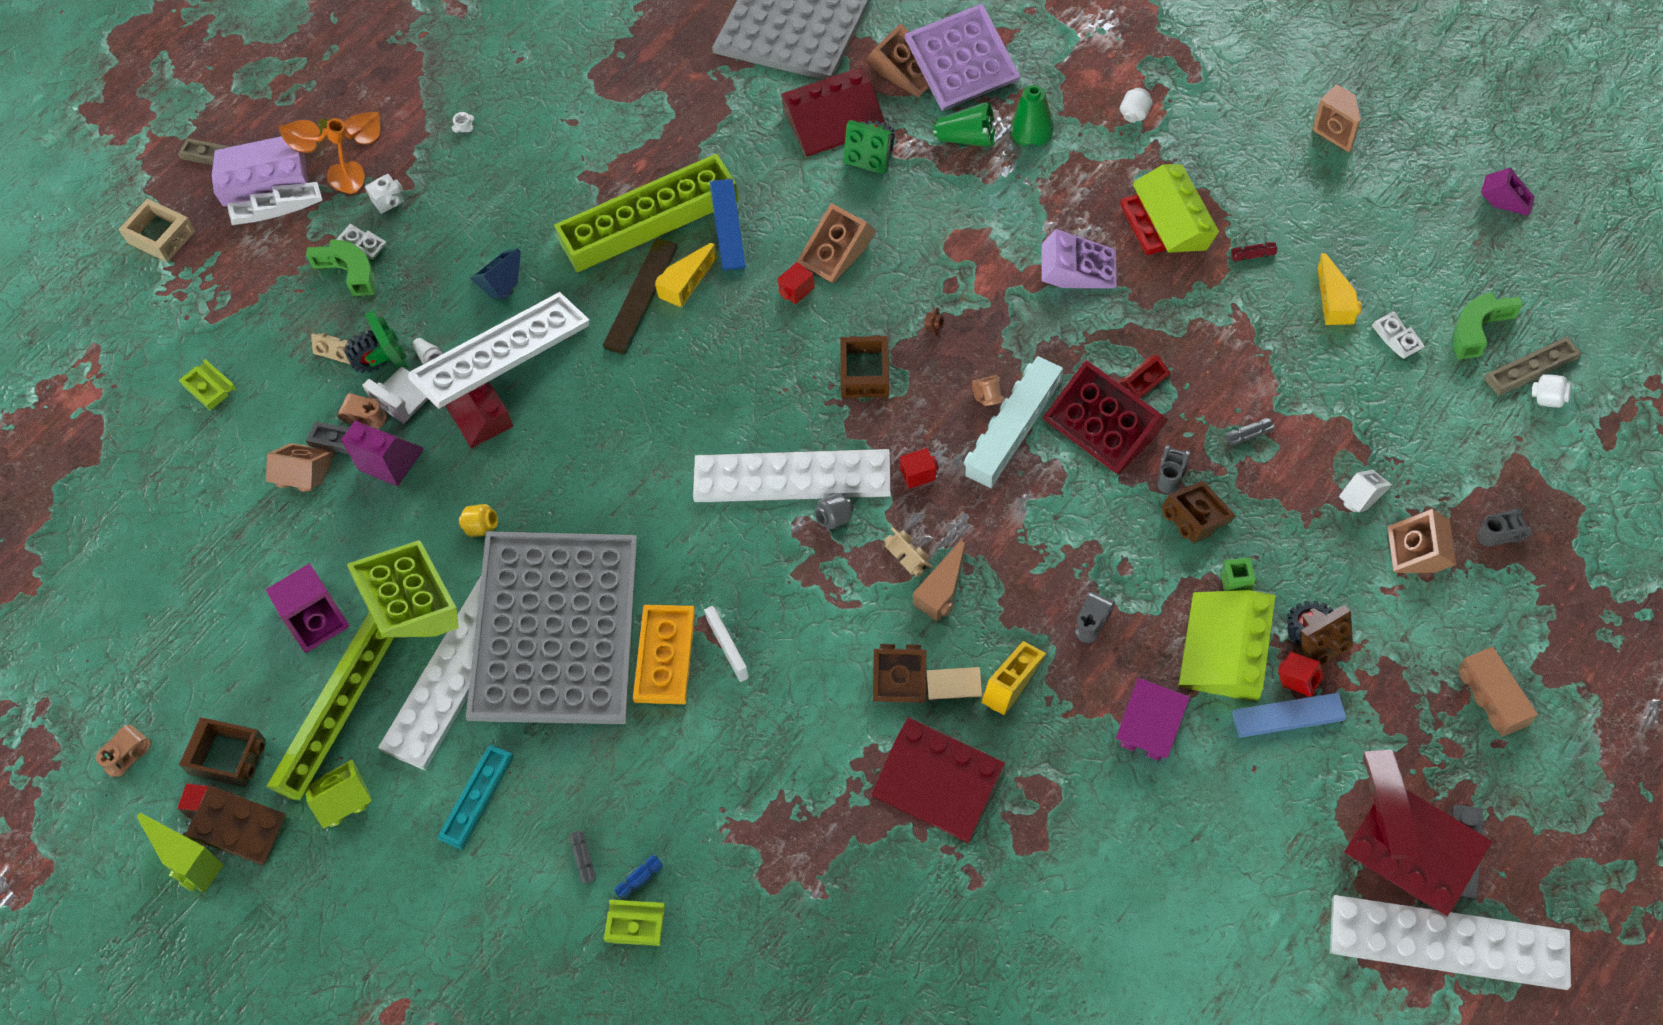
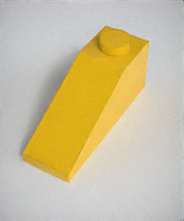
M709 243L667 267L655 282L658 298L682 308L716 261L715 244Z
M1321 253L1317 271L1325 325L1355 324L1357 315H1360L1362 310L1361 301L1357 300L1356 290L1326 253Z
M1023 641L989 679L981 703L1005 715L1024 690L1046 653Z

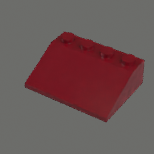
M863 67L781 93L783 112L806 157L845 144L846 127L850 120L860 123H867V121H872V123L879 121V124L882 122L886 123L871 82Z
M1088 360L1084 361L1042 417V419L1117 475L1154 440L1168 421L1165 416Z
M908 717L892 746L872 792V797L969 844L1005 775V762Z
M1405 789L1417 834L1420 857L1390 859L1375 817L1376 806L1374 803L1344 853L1448 917L1493 841Z

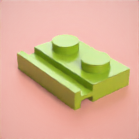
M206 359L203 360L201 366L194 367L179 379L181 385L209 410H212L227 398L230 391L236 390L234 384Z
M609 900L610 906L604 934L605 942L661 946L664 912L666 910L665 903Z

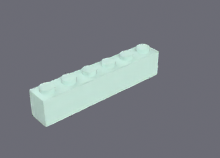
M1039 356L1036 357L1032 364L1029 363L1027 365L1024 377L1021 381L1018 380L1015 383L1010 398L1004 399L1005 401H1003L1000 407V413L998 416L992 417L986 434H981L978 438L974 452H969L964 461L966 477L989 488L993 487L1062 382V367Z

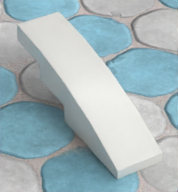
M311 182L272 186V193L251 194L250 201L227 203L231 224L237 225L295 212L322 201L318 183Z

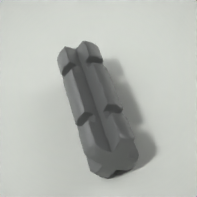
M1263 419L1258 423L1255 422L1239 428L1238 431L1234 430L1227 433L1226 439L1229 445H1236L1241 443V441L1258 437L1262 433L1266 434L1273 431L1274 425L1271 419Z
M582 831L573 832L569 835V839L573 847L581 881L583 884L592 883L596 880V874L593 869L585 835Z

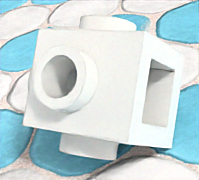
M389 174L365 186L370 200L381 214L404 202L401 194L404 190L397 179L393 181Z

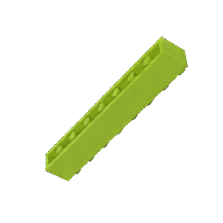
M370 612L266 786L288 800H300L394 638L381 637Z

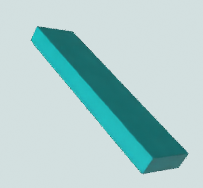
M491 744L488 745L437 836L440 841L458 849H464L514 758L512 753Z

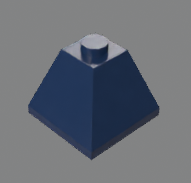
M518 248L503 251L470 279L493 299L507 298L514 292L512 288L518 284L521 251Z

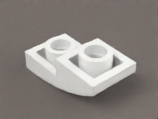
M349 224L337 238V240L347 241L356 245L365 253L368 259L372 260L387 244L386 241L370 231L365 233L352 224Z
M1395 312L1380 318L1372 324V327L1383 341L1403 359L1425 347L1412 327L1406 329Z

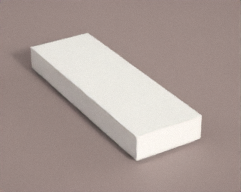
M711 606L704 609L707 621L739 681L742 682L748 679L747 667L715 607Z

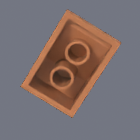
M900 23L873 49L865 60L880 76L918 98L929 85L905 40V34L909 31Z
M831 203L797 262L834 283L865 251L877 230L862 219Z

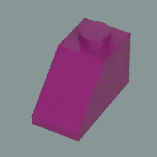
M1511 167L1486 175L1481 189L1483 197L1493 207L1523 215L1531 213L1535 196Z

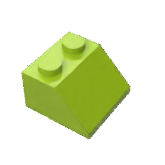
M352 759L310 782L305 790L307 803L323 829L340 824L345 816L352 812L359 813L368 807V803L372 802L370 792Z

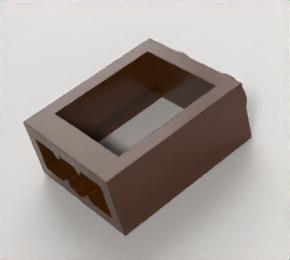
M888 336L840 337L842 398L889 397ZM882 352V376L847 377V354Z
M200 717L179 766L188 775L246 788L248 781L254 776L255 765L259 755H262L265 750L266 739L257 729ZM216 735L248 742L235 774L203 766Z

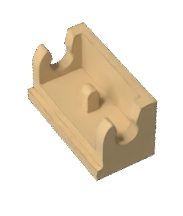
M980 667L927 670L928 700L982 697Z

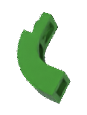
M331 240L330 247L307 248L306 256L313 269L342 268L348 271L346 283L352 296L375 295L376 277L367 256L359 247L347 241Z
M1492 292L1481 295L1469 302L1461 312L1453 332L1452 342L1457 360L1482 356L1487 345L1482 326L1489 322L1517 318L1523 305L1520 297H1504L1496 300Z

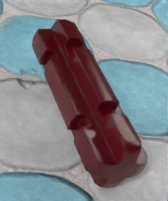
M1274 241L1266 242L1265 245L1259 243L1244 246L1243 249L1242 247L1231 249L1233 261H1241L1243 258L1247 260L1264 257V254L1266 256L1277 254V245Z

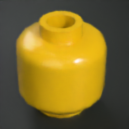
M487 504L467 506L459 517V526L469 537L486 536V531L493 532L498 524L495 510Z

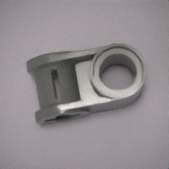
M1166 444L1157 480V487L1161 492L1171 494L1178 490L1191 450L1181 451L1171 448L1170 445Z
M1517 508L1503 513L1488 515L1478 529L1476 536L1478 541L1484 546L1493 547L1504 543L1522 541L1530 537L1533 532L1530 527H1527L1522 517L1523 511Z
M1093 591L1089 592L1076 620L1075 634L1079 641L1092 643L1098 638L1105 622L1108 621L1115 606L1114 600Z

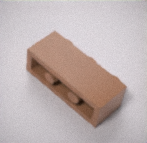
M1493 646L1464 658L1458 669L1460 678L1465 684L1469 685L1474 693L1476 703L1483 707L1489 716L1491 726L1498 730L1502 737L1530 726L1538 714Z

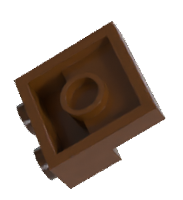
M1204 481L1169 494L1161 507L1164 517L1169 521L1172 520L1179 527L1181 536L1185 539L1189 538L1193 544L1210 537L1215 529L1231 523L1236 517Z
M880 644V649H874L873 702L926 703L927 650L921 649L922 645L906 644V649H895V644Z

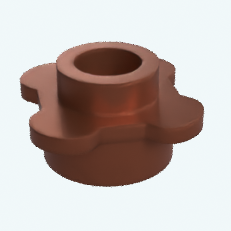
M934 308L933 312L926 314L925 328L927 331H933V336H937L939 329H942L944 326V317L940 315L939 308Z

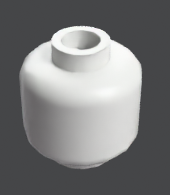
M1134 88L1127 91L1120 106V111L1124 115L1125 120L1131 123L1145 120L1153 103L1149 92L1142 88Z
M1542 375L1539 382L1533 383L1532 397H1537L1538 405L1560 408L1565 402H1569L1571 383H1567V379L1564 376Z

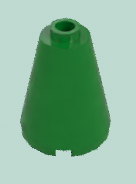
M1037 85L1028 86L1023 90L1010 124L1012 138L1023 146L1029 147V144L1041 146L1047 143L1053 136L1054 123L1044 89Z
M984 102L937 119V123L933 124L934 136L943 142L981 147L994 146L995 129H993L992 122H995L991 103Z

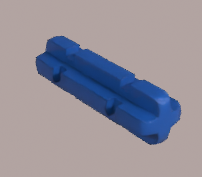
M651 855L645 861V865L641 864L625 878V883L621 882L615 887L614 891L621 900H627L632 895L631 892L633 890L637 891L652 877L651 874L653 872L656 874L662 868V862L655 855Z

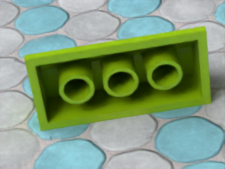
M1163 164L1134 181L1133 186L1168 253L1206 251L1219 231L1183 164Z

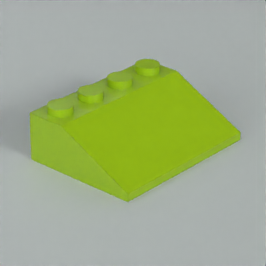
M420 540L347 564L381 637H435L459 628L456 606Z
M1251 590L1193 592L1178 687L1258 702L1264 686L1276 595Z

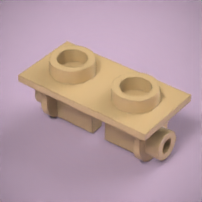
M326 333L311 334L313 354L350 364L344 352L345 345H349L347 340L340 341V338L329 336Z
M891 528L895 535L886 537L884 540L886 543L885 547L897 559L904 553L906 554L900 563L911 575L920 576L924 571L923 567L925 565L930 568L933 567L927 561L929 555L921 547L916 549L911 544L913 538L905 530L899 532L895 528Z

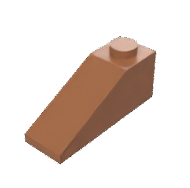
M962 540L913 593V605L937 622L942 616H948L954 607L953 603L965 556V543Z

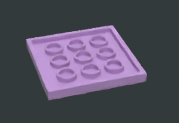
M983 4L905 34V40L942 111L1020 79V75Z

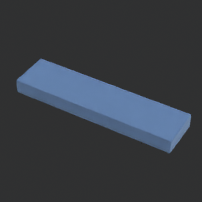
M1339 693L1235 709L1232 712L1239 738L1340 722L1346 719Z

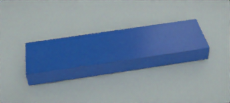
M733 179L710 181L722 271L745 268V259Z

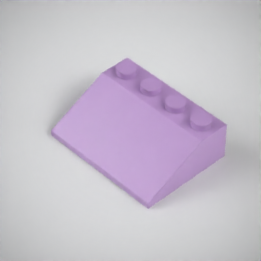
M282 136L215 150L212 169L214 194L224 207L228 206L227 203L250 201L251 194L272 193V186L308 183L305 155L290 148Z

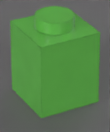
M1251 558L1224 560L1220 574L1224 591H1252L1256 580Z

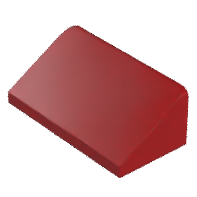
M1156 354L1145 360L1118 383L1137 397L1142 398L1168 377L1171 372L1159 355Z

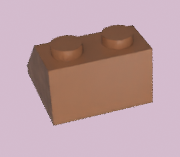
M1336 84L1320 99L1313 126V131L1347 152H1350L1353 148L1361 121L1356 95Z
M289 443L267 453L266 482L276 483L277 487L293 486L298 487L299 491H312L313 488L323 484L335 451Z
M1434 509L1387 526L1393 571L1395 573H1436L1456 565L1450 519Z

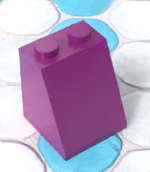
M357 421L353 422L341 439L359 471L397 487L424 450L422 446Z
M310 563L265 589L281 619L305 654L350 627Z
M1138 678L1115 739L1120 740V746L1135 751L1136 747L1146 750L1145 756L1161 761L1162 757L1169 758L1191 697Z

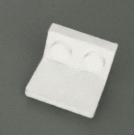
M404 367L399 368L384 384H376L368 379L362 385L369 398L376 399L380 403L381 409L403 424L428 400L409 380V371Z

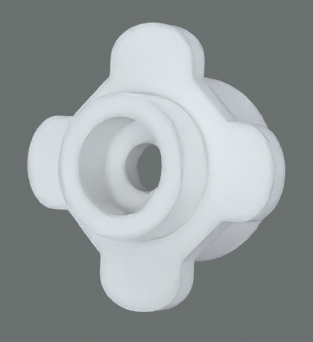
M466 112L457 113L453 117L454 126H452V131L455 133L459 131L471 132L473 130L472 122L474 117Z

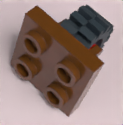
M1305 601L1304 606L1298 603L1296 604V609L1292 607L1290 613L1287 614L1290 640H1293V644L1296 646L1300 643L1303 656L1319 661L1321 666H1324L1338 655L1346 653L1353 647L1351 610L1345 605L1333 611L1331 607L1327 608L1325 603L1319 606V601H1314V604Z

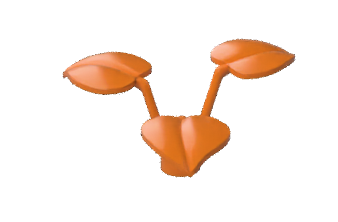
M379 112L361 113L349 117L345 122L338 118L330 119L327 122V129L324 128L321 135L319 127L309 120H298L289 124L279 125V130L285 143L293 150L301 153L313 152L317 146L316 142H321L327 135V138L332 143L338 145L340 164H335L329 168L327 172L328 182L336 190L355 194L362 188L365 174L359 163L355 161L344 162L342 141L346 135L348 139L354 138L358 144L367 145L374 143L380 135Z

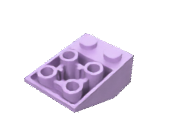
M1055 229L1042 243V281L1061 288H1116V249Z

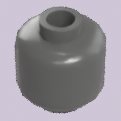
M839 493L832 494L818 501L815 509L816 520L823 527L835 529L850 521L853 505L843 495Z

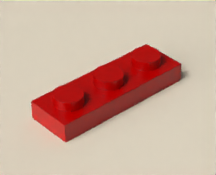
M1138 194L1122 198L1120 206L1146 256L1167 250Z

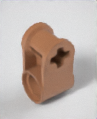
M993 375L972 381V389L977 402L982 403L984 406H989L1005 401L1004 396L1001 395L999 376Z
M350 393L346 395L337 414L341 421L350 425L357 421L374 428H380L387 422V414L381 410L380 403L376 399Z
M131 724L125 725L97 752L96 761L100 766L104 767L108 775L112 777L121 776L139 757L148 751L151 741Z

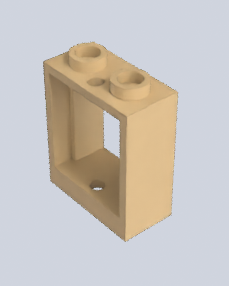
M148 198L119 228L120 233L128 244L167 263L196 232L188 217ZM155 216L172 223L157 241H153L140 234Z

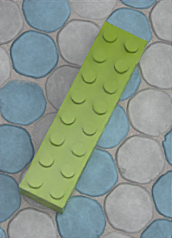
M716 153L554 224L558 240L578 273L713 213L710 181L733 179V177ZM733 179L735 199L737 202L739 201L737 184Z

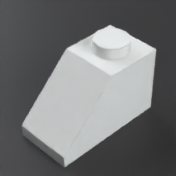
M1374 470L1358 472L1339 497L1345 501L1343 504L1349 510L1362 512L1368 510L1391 488L1392 484Z

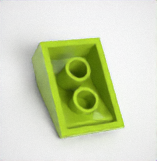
M139 813L137 819L162 864L171 871L168 875L191 892L196 888L205 893L224 864L204 846Z

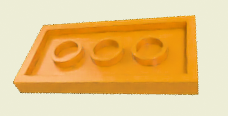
M643 606L633 692L634 703L686 704L695 620L694 606Z

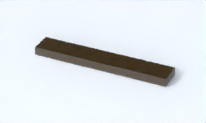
M658 238L655 239L603 343L604 349L626 355L657 291L655 286L656 279L669 267L677 251V243Z

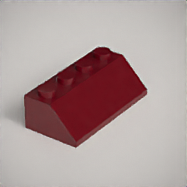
M489 381L445 405L471 449L514 427L508 411Z

